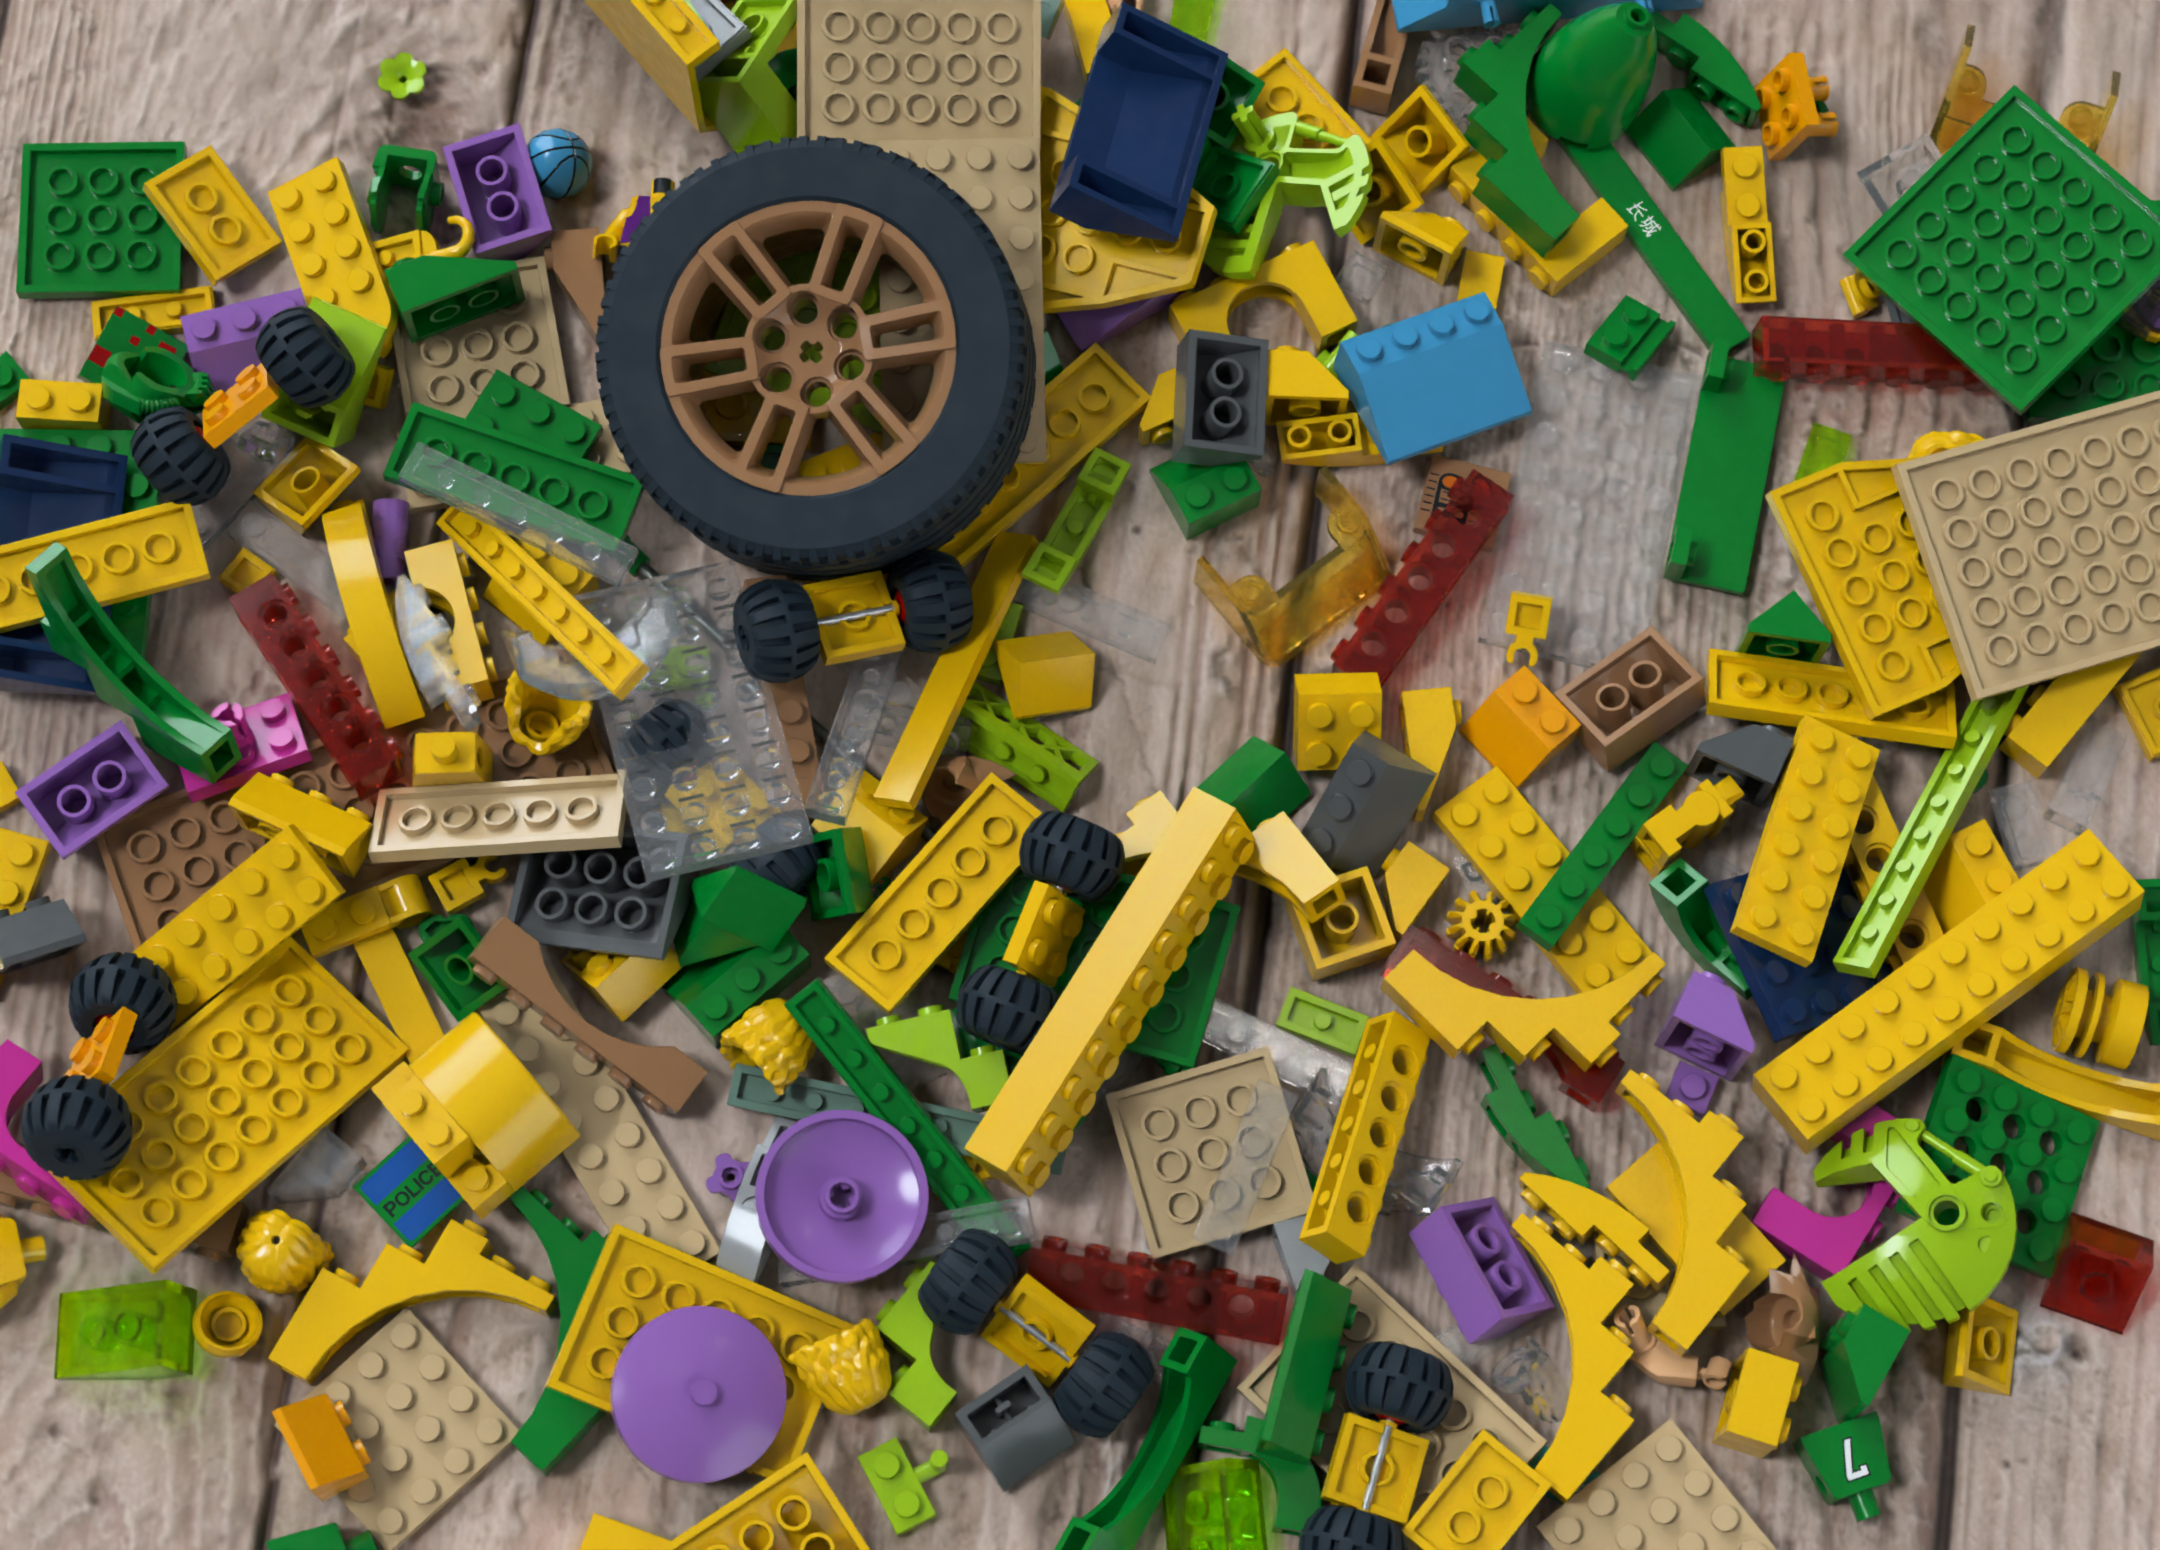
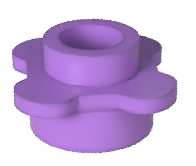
M723 1153L715 1159L717 1167L713 1176L707 1179L706 1186L709 1192L713 1194L719 1192L723 1196L730 1197L731 1201L734 1202L749 1162L740 1163L733 1160L730 1154ZM729 1174H733L735 1176V1179L733 1181L727 1180V1176Z

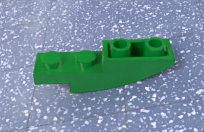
M1654 10L1651 16L1657 33V51L1666 56L1667 60L1676 68L1686 69L1690 72L1685 87H1688L1698 100L1710 102L1722 110L1730 121L1737 124L1742 123L1751 129L1756 121L1761 104L1748 77L1732 54L1715 36L1686 13H1683L1675 24Z
M1496 1043L1480 1050L1476 1061L1492 1092L1484 1096L1480 1105L1505 1143L1537 1174L1567 1180L1589 1189L1590 1186L1587 1182L1591 1180L1589 1170L1581 1157L1574 1158L1568 1146L1571 1138L1564 1123L1560 1119L1555 1121L1550 1111L1534 1118L1532 1113L1536 1112L1535 1104L1526 1089L1520 1091L1513 1078L1516 1075V1069L1511 1058L1505 1052L1500 1053Z

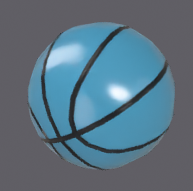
M555 128L542 131L530 139L527 148L542 196L558 200L572 197L584 189L592 174V155L582 138L572 131Z

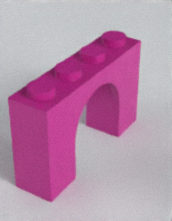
M6 1039L0 1046V1173L2 1171L14 1179L17 1187L27 1195L32 1197L39 1195L48 1201L51 1208L62 1218L67 1220L74 1218L85 1225L92 1217V1214L51 1174L39 1167L37 1162H34L28 1155L26 1149L21 1147L9 1133L8 1126L12 1117L43 1081V1068L41 1060Z
M1874 1105L1829 1139L1836 1143L1842 1140L1844 1148L1848 1149L1851 1147V1134L1855 1131L1865 1128L1867 1138L1873 1135L1874 1123L1897 1118ZM1885 1181L1866 1182L1865 1198L1857 1211L1846 1216L1827 1217L1809 1210L1773 1187L1763 1199L1751 1222L1781 1254L1792 1260L1795 1253L1800 1266L1822 1280H1826L1860 1258L1855 1254L1862 1242L1864 1241L1870 1245L1883 1225L1881 1221L1877 1220L1884 1206L1892 1209L1899 1196Z

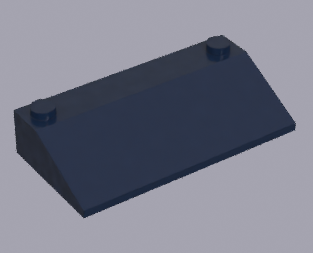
M1122 2L1102 27L1049 211L1087 229L1176 242L1181 231L1229 54Z
M3 434L0 438V545L121 515L128 456ZM112 605L102 607L111 619ZM40 623L0 633V691L97 695L86 669L52 651Z

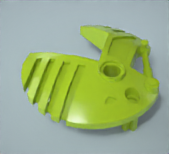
M1239 104L1236 106L1238 112L1232 114L1231 118L1238 127L1239 132L1229 150L1275 163L1281 172L1238 235L1213 227L1202 263L1211 271L1230 279H1254L1266 257L1271 240L1277 230L1284 205L1327 207L1335 233L1342 238L1350 232L1366 207L1369 199L1367 194L1371 191L1373 182L1370 176L1373 172L1371 156L1359 135H1352L1346 139L1328 133L1323 128L1300 121L1294 112L1277 114L1261 120L1252 105L1245 107L1244 104ZM1305 137L1317 142L1323 141L1339 148H1303V139Z
M1901 1118L1874 1123L1873 1135L1867 1138L1865 1128L1855 1131L1851 1134V1147L1845 1151L1844 1142L1841 1140L1815 1167L1814 1180L1817 1188L1885 1181L1917 1216V1220L1821 1283L1835 1305L1845 1313L1848 1310L1854 1313L1863 1304H1866L1910 1330V1332L1912 1331L1908 1325L1920 1324L1925 1331L1938 1328L1934 1321L1945 1318L1950 1324L1961 1319L1957 1313L1958 1311L1967 1307L1971 1313L1993 1293L2004 1277L2013 1257L2017 1237V1213L2010 1186L1998 1167L1992 1165L1984 1166L1963 1151L1954 1149L1927 1131V1127L1921 1119ZM1923 1140L1952 1159V1163L1971 1174V1176L1955 1184L1949 1182L1920 1147L1921 1141ZM1952 1208L1960 1211L1959 1218L1954 1224L1946 1226L1938 1223V1217L1945 1209Z

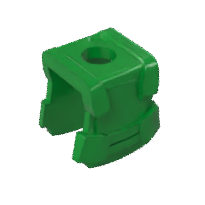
M394 145L381 146L372 165L376 177H373L367 196L371 225L374 232L381 234L382 231L384 232L390 194L393 185L419 189L416 207L417 230L430 233L435 206H442L445 185L441 182L436 153L429 150ZM403 166H411L418 169L419 171H411L405 169Z

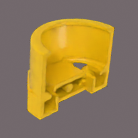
M476 1012L470 1013L410 1065L403 1061L371 1088L387 1110L482 1220L580 1137L579 1131L493 1029ZM481 1152L491 1162L489 1165H483L477 1161L481 1156Z

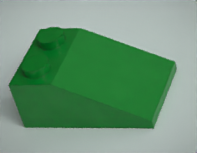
M422 255L415 259L412 257L400 259L391 268L384 270L392 297L412 344L525 301L515 261Z

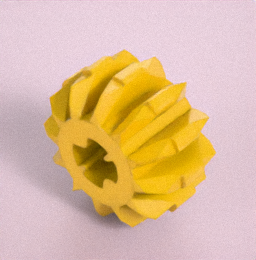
M1475 890L1470 892L1469 902L1458 897L1454 902L1456 911H1448L1445 918L1446 921L1452 924L1445 931L1446 937L1451 939L1459 938L1455 942L1453 950L1460 952L1465 947L1470 949L1467 954L1469 961L1475 959L1477 952H1481L1485 962L1492 960L1493 950L1501 955L1505 954L1508 949L1505 941H1513L1516 936V932L1509 928L1515 924L1516 916L1514 914H1503L1509 905L1507 900H1502L1497 905L1492 903L1494 899L1492 891L1487 892L1484 900H1480L1479 894ZM1476 919L1483 920L1482 925L1485 923L1489 925L1486 933L1478 932L1480 927L1476 929L1472 927Z

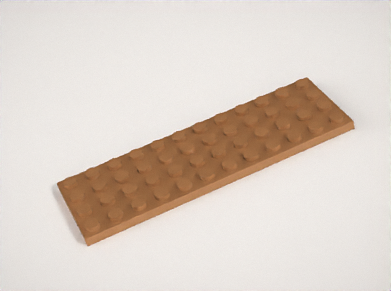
M566 648L526 662V664L531 665L536 660L546 662L550 659H555L560 665H569L574 670ZM518 665L497 673L499 681L491 683L495 696L493 699L446 711L439 694L423 700L425 717L385 729L380 716L309 742L307 746L312 760L277 774L293 781L296 784L294 788L309 794L310 790H315L328 796L333 800L332 805L346 811L348 807H352L362 811L371 818L369 822L373 825L379 789L412 787V751L415 734L477 733L493 750V782L614 774L592 714H590L589 725L575 742L553 754L535 755L526 746L519 745L512 739L508 729V715L504 709L505 696L507 694L505 689L509 684L507 682L508 678H510L514 670L518 669ZM244 785L195 803L191 802L187 790L184 788L149 801L95 838L134 950L270 841L241 828L228 806L231 797ZM367 853L354 879L328 867L346 891L334 902L400 876L417 874L419 877L441 870L461 858L372 863Z

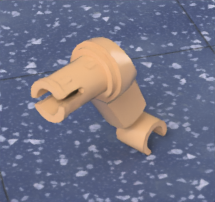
M1628 1305L1632 1318L1629 1317L1624 1306L1614 1314L1616 1326L1632 1342L1628 1346L1634 1351L1630 1361L1656 1383L1695 1388L1697 1379H1701L1708 1388L1713 1390L1722 1389L1726 1385L1732 1366L1728 1359L1713 1356L1710 1358L1707 1368L1698 1366V1356L1684 1353L1679 1357L1646 1330L1648 1327L1637 1306Z

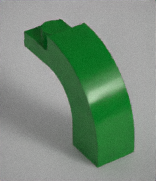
M1679 857L1649 882L1655 904L1674 936L1704 971L1720 976L1727 985L1745 1000H1748L1753 995L1704 893V889L1709 886V882Z
M1247 1415L1243 1432L1235 1431V1424L1223 1421H1210V1427L1201 1425L1197 1449L1242 1456L1259 1464L1271 1478L1276 1493L1272 1532L1299 1537L1308 1518L1321 1507L1319 1481L1311 1461L1309 1460L1307 1465H1302L1255 1452L1263 1420Z

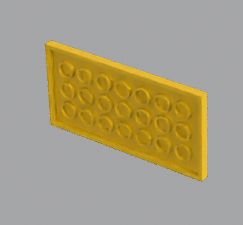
M290 936L110 1085L117 1090L118 1094L122 1095L128 1104L133 1120V1136L130 1148L116 1167L99 1178L83 1179L81 1181L70 1180L69 1177L65 1176L64 1178L57 1177L50 1170L47 1172L154 1275L407 1057L406 1053L409 1051V1048Z

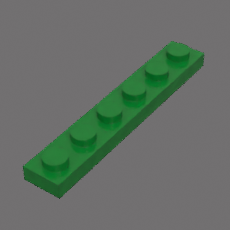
M1654 741L1515 927L1550 952L1635 838L1643 823L1650 818L1688 765Z

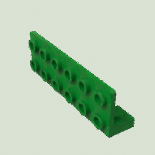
M1714 338L1706 357L1663 578L1742 595L1748 578L1786 371L1779 369L1781 376L1755 375V363L1737 360L1732 356H1728L1730 341Z

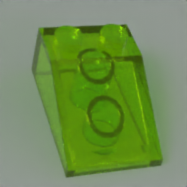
M165 1279L60 1293L54 1379L158 1380L193 1375L195 1337L193 1335L192 1320L197 1306V1290Z

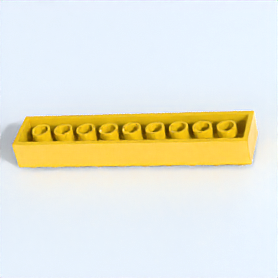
M1193 787L964 1147L992 1177L1029 1198L1035 1189L1041 1188L1047 1181L1051 1164L1058 1153L1063 1152L1069 1146L1073 1138V1129L1081 1116L1087 1115L1093 1108L1098 1089L1105 1079H1109L1115 1073L1119 1064V1056L1127 1043H1132L1137 1038L1144 1016L1150 1007L1156 1006L1161 1000L1165 983L1172 972L1179 970L1187 956V948L1194 937L1199 936L1205 930L1209 922V913L1216 902L1222 900L1229 892L1232 884L1231 878L1240 864H1245L1251 857L1256 839L1235 807L1196 787Z
M2087 829L1754 1073L1752 1091L1807 1155L1946 1053L1958 1042L1969 1036L2140 910L2145 890L2092 831Z

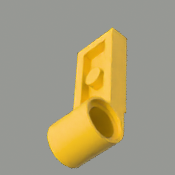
M408 874L330 904L301 928L311 956L317 959L393 927L409 928L418 925L424 918L433 915L419 876L417 874Z

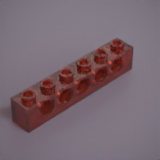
M1475 469L1471 471L1466 479L1459 476L1447 494V497L1451 499L1443 511L1437 508L1427 520L1424 529L1428 532L1420 543L1414 540L1408 546L1400 560L1404 563V566L1396 576L1390 573L1379 587L1377 594L1381 598L1373 609L1367 605L1359 614L1354 623L1358 630L1350 641L1343 638L1330 656V659L1335 661L1332 666V673L1377 672L1382 689L1511 509L1514 495ZM1461 511H1469L1475 515L1477 521L1471 525H1463L1456 520L1455 515ZM1438 543H1445L1453 549L1454 553L1449 557L1441 558L1433 553L1432 547ZM1421 575L1426 577L1431 585L1425 590H1416L1410 586L1408 580L1413 576ZM1390 608H1400L1406 613L1407 619L1400 623H1394L1386 618L1385 612ZM1375 640L1383 646L1384 651L1379 655L1371 656L1366 654L1361 646L1366 641Z
M270 573L231 596L229 601L237 618L360 801H364L377 793L379 789H383L405 776L399 760L404 758L401 749L392 736L387 739L383 738L378 730L383 727L378 715L371 705L366 708L362 707L357 699L362 696L357 684L350 674L345 677L341 676L336 668L341 665L337 655L328 643L324 646L320 645L316 639L320 632L308 613L302 616L299 614L295 606L300 603L289 584L286 582L280 586L273 574ZM277 620H286L280 626L271 627V625ZM307 650L300 657H291L296 651ZM318 681H328L321 688H312ZM339 712H349L342 719H332ZM360 743H370L364 750H353Z
M1045 1235L1043 1240L1034 1239L1027 1274L1071 1307L1279 1346L1288 1299V1287L1280 1286L1281 1280L1277 1278L1257 1275L1255 1281L1238 1278L1239 1273L1237 1271L1221 1267H1214L1211 1273L1196 1270V1264L1178 1259H1172L1170 1265L1153 1262L1154 1257L1152 1255L1136 1251H1129L1128 1256L1111 1254L1110 1247L1094 1243H1087L1085 1249L1068 1246L1069 1240L1058 1236ZM1070 1262L1076 1263L1083 1269L1084 1276L1078 1281H1068L1060 1273L1061 1266ZM1109 1271H1118L1125 1276L1126 1284L1120 1289H1110L1103 1283L1102 1277ZM1151 1279H1161L1168 1285L1169 1291L1162 1297H1152L1146 1292L1144 1286ZM1194 1287H1203L1210 1292L1211 1299L1204 1305H1195L1189 1301L1187 1293ZM1237 1295H1246L1252 1299L1254 1306L1247 1313H1237L1230 1307L1229 1302Z

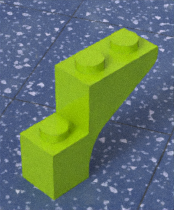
M942 1005L921 1008L917 1010V1017L902 1020L901 1015L882 1017L876 1020L877 1026L866 1029L869 1041L880 1050L953 1071L962 1081L970 1100L971 1109L976 1113L988 1111L1012 1073L1008 1054L1003 1049L996 1051L995 1045L974 1048L970 1050L971 1057L965 1058L956 1015L950 1009L943 1010Z
M930 1261L924 1269L918 1265L903 1283V1286L907 1289L897 1302L891 1298L875 1318L880 1322L877 1328L881 1338L913 1363L910 1368L904 1364L892 1377V1390L889 1393V1400L929 1433L957 1400V1392L942 1380L932 1363L930 1351L935 1324L924 1313L918 1300V1291L935 1265L933 1261Z

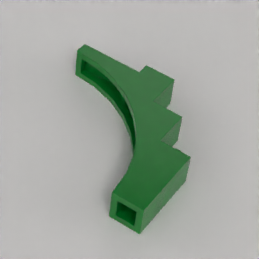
M1551 3L1540 13L1533 10L1519 26L1521 31L1514 37L1508 33L1497 46L1488 39L1478 49L1473 46L1468 48L1456 63L1460 69L1453 80V83L1478 104L1466 118L1470 124L1464 133V137L1473 148L1488 160L1476 174L1480 180L1472 194L1542 258L1568 235L1580 216L1558 193L1542 168L1531 141L1526 116V82L1533 56L1551 34L1562 15Z
M54 542L25 567L45 613V617L40 620V624L52 651L86 669L98 698L133 718L144 746L211 784H214L243 758L232 730L205 713L176 690L135 650L118 630L91 593L65 546Z
M522 1186L509 1199L516 1210L535 1230L548 1254L557 1282L560 1327L555 1363L608 1234L603 1238L594 1229L582 1242L580 1238L584 1233L566 1216L559 1221L549 1211L553 1204L538 1189L534 1188L529 1193ZM546 1387L533 1413L513 1437L511 1443L540 1472L547 1476L607 1412Z

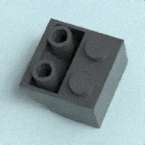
M1027 1364L954 1413L956 1424L1003 1493L1075 1444L1054 1403Z

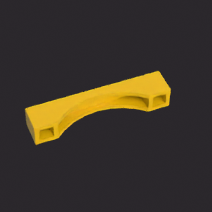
M1987 1022L1944 1053L1941 1066H1943L1947 1055L1956 1054L2094 1119L2160 1141V1084L2127 1079L2071 1063L2026 1043L2004 1028Z

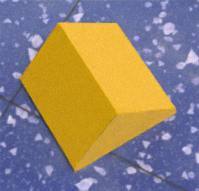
M1425 84L1420 85L1370 136L1372 140L1380 135L1382 136L1420 196L1447 181L1450 167L1466 156L1471 148L1470 143Z
M1381 135L1366 145L1373 164V172L1370 174L1373 179L1372 188L1367 194L1369 199L1366 207L1351 230L1361 245L1375 237L1379 217L1383 210L1413 212L1425 203Z
M305 437L253 491V494L300 537L362 470L328 446Z
M1071 631L994 641L993 648L1014 720L1089 710L1091 708L1095 652Z
M1987 1298L1971 1313L1967 1307L1958 1311L1957 1313L1961 1319L1949 1324L1942 1385L1997 1395H2010L2019 1311Z

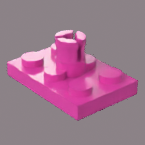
M288 692L246 708H242L241 705L234 703L231 709L230 703L227 702L217 706L212 711L211 717L232 730L243 757L214 784L181 766L179 767L191 802L195 803L245 785L257 772L270 776L272 773H278L309 762L312 758L293 701Z

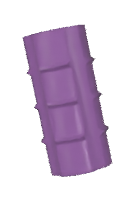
M382 498L373 502V519L371 520L373 541L385 587L389 588L402 587L406 584L407 563L404 551H407V547H409V541L407 540L409 503L401 499Z

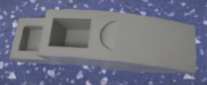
M779 1116L775 1117L764 1144H757L734 1201L715 1265L755 1283L758 1282L772 1251L761 1232L756 1217L754 1193L758 1171L774 1141L786 1129L796 1123V1121Z

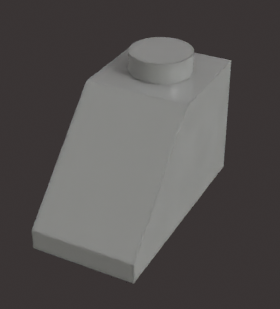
M1306 1214L1274 1223L1271 1229V1235L1294 1300L1304 1270L1308 1269L1323 1276L1331 1261L1299 1240Z

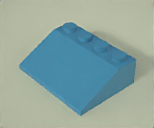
M1485 292L1341 341L1333 365V369L1340 382L1349 390V398L1387 466L1531 415L1532 412L1503 323Z

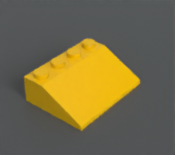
M806 1452L658 1550H870V1548L812 1458Z

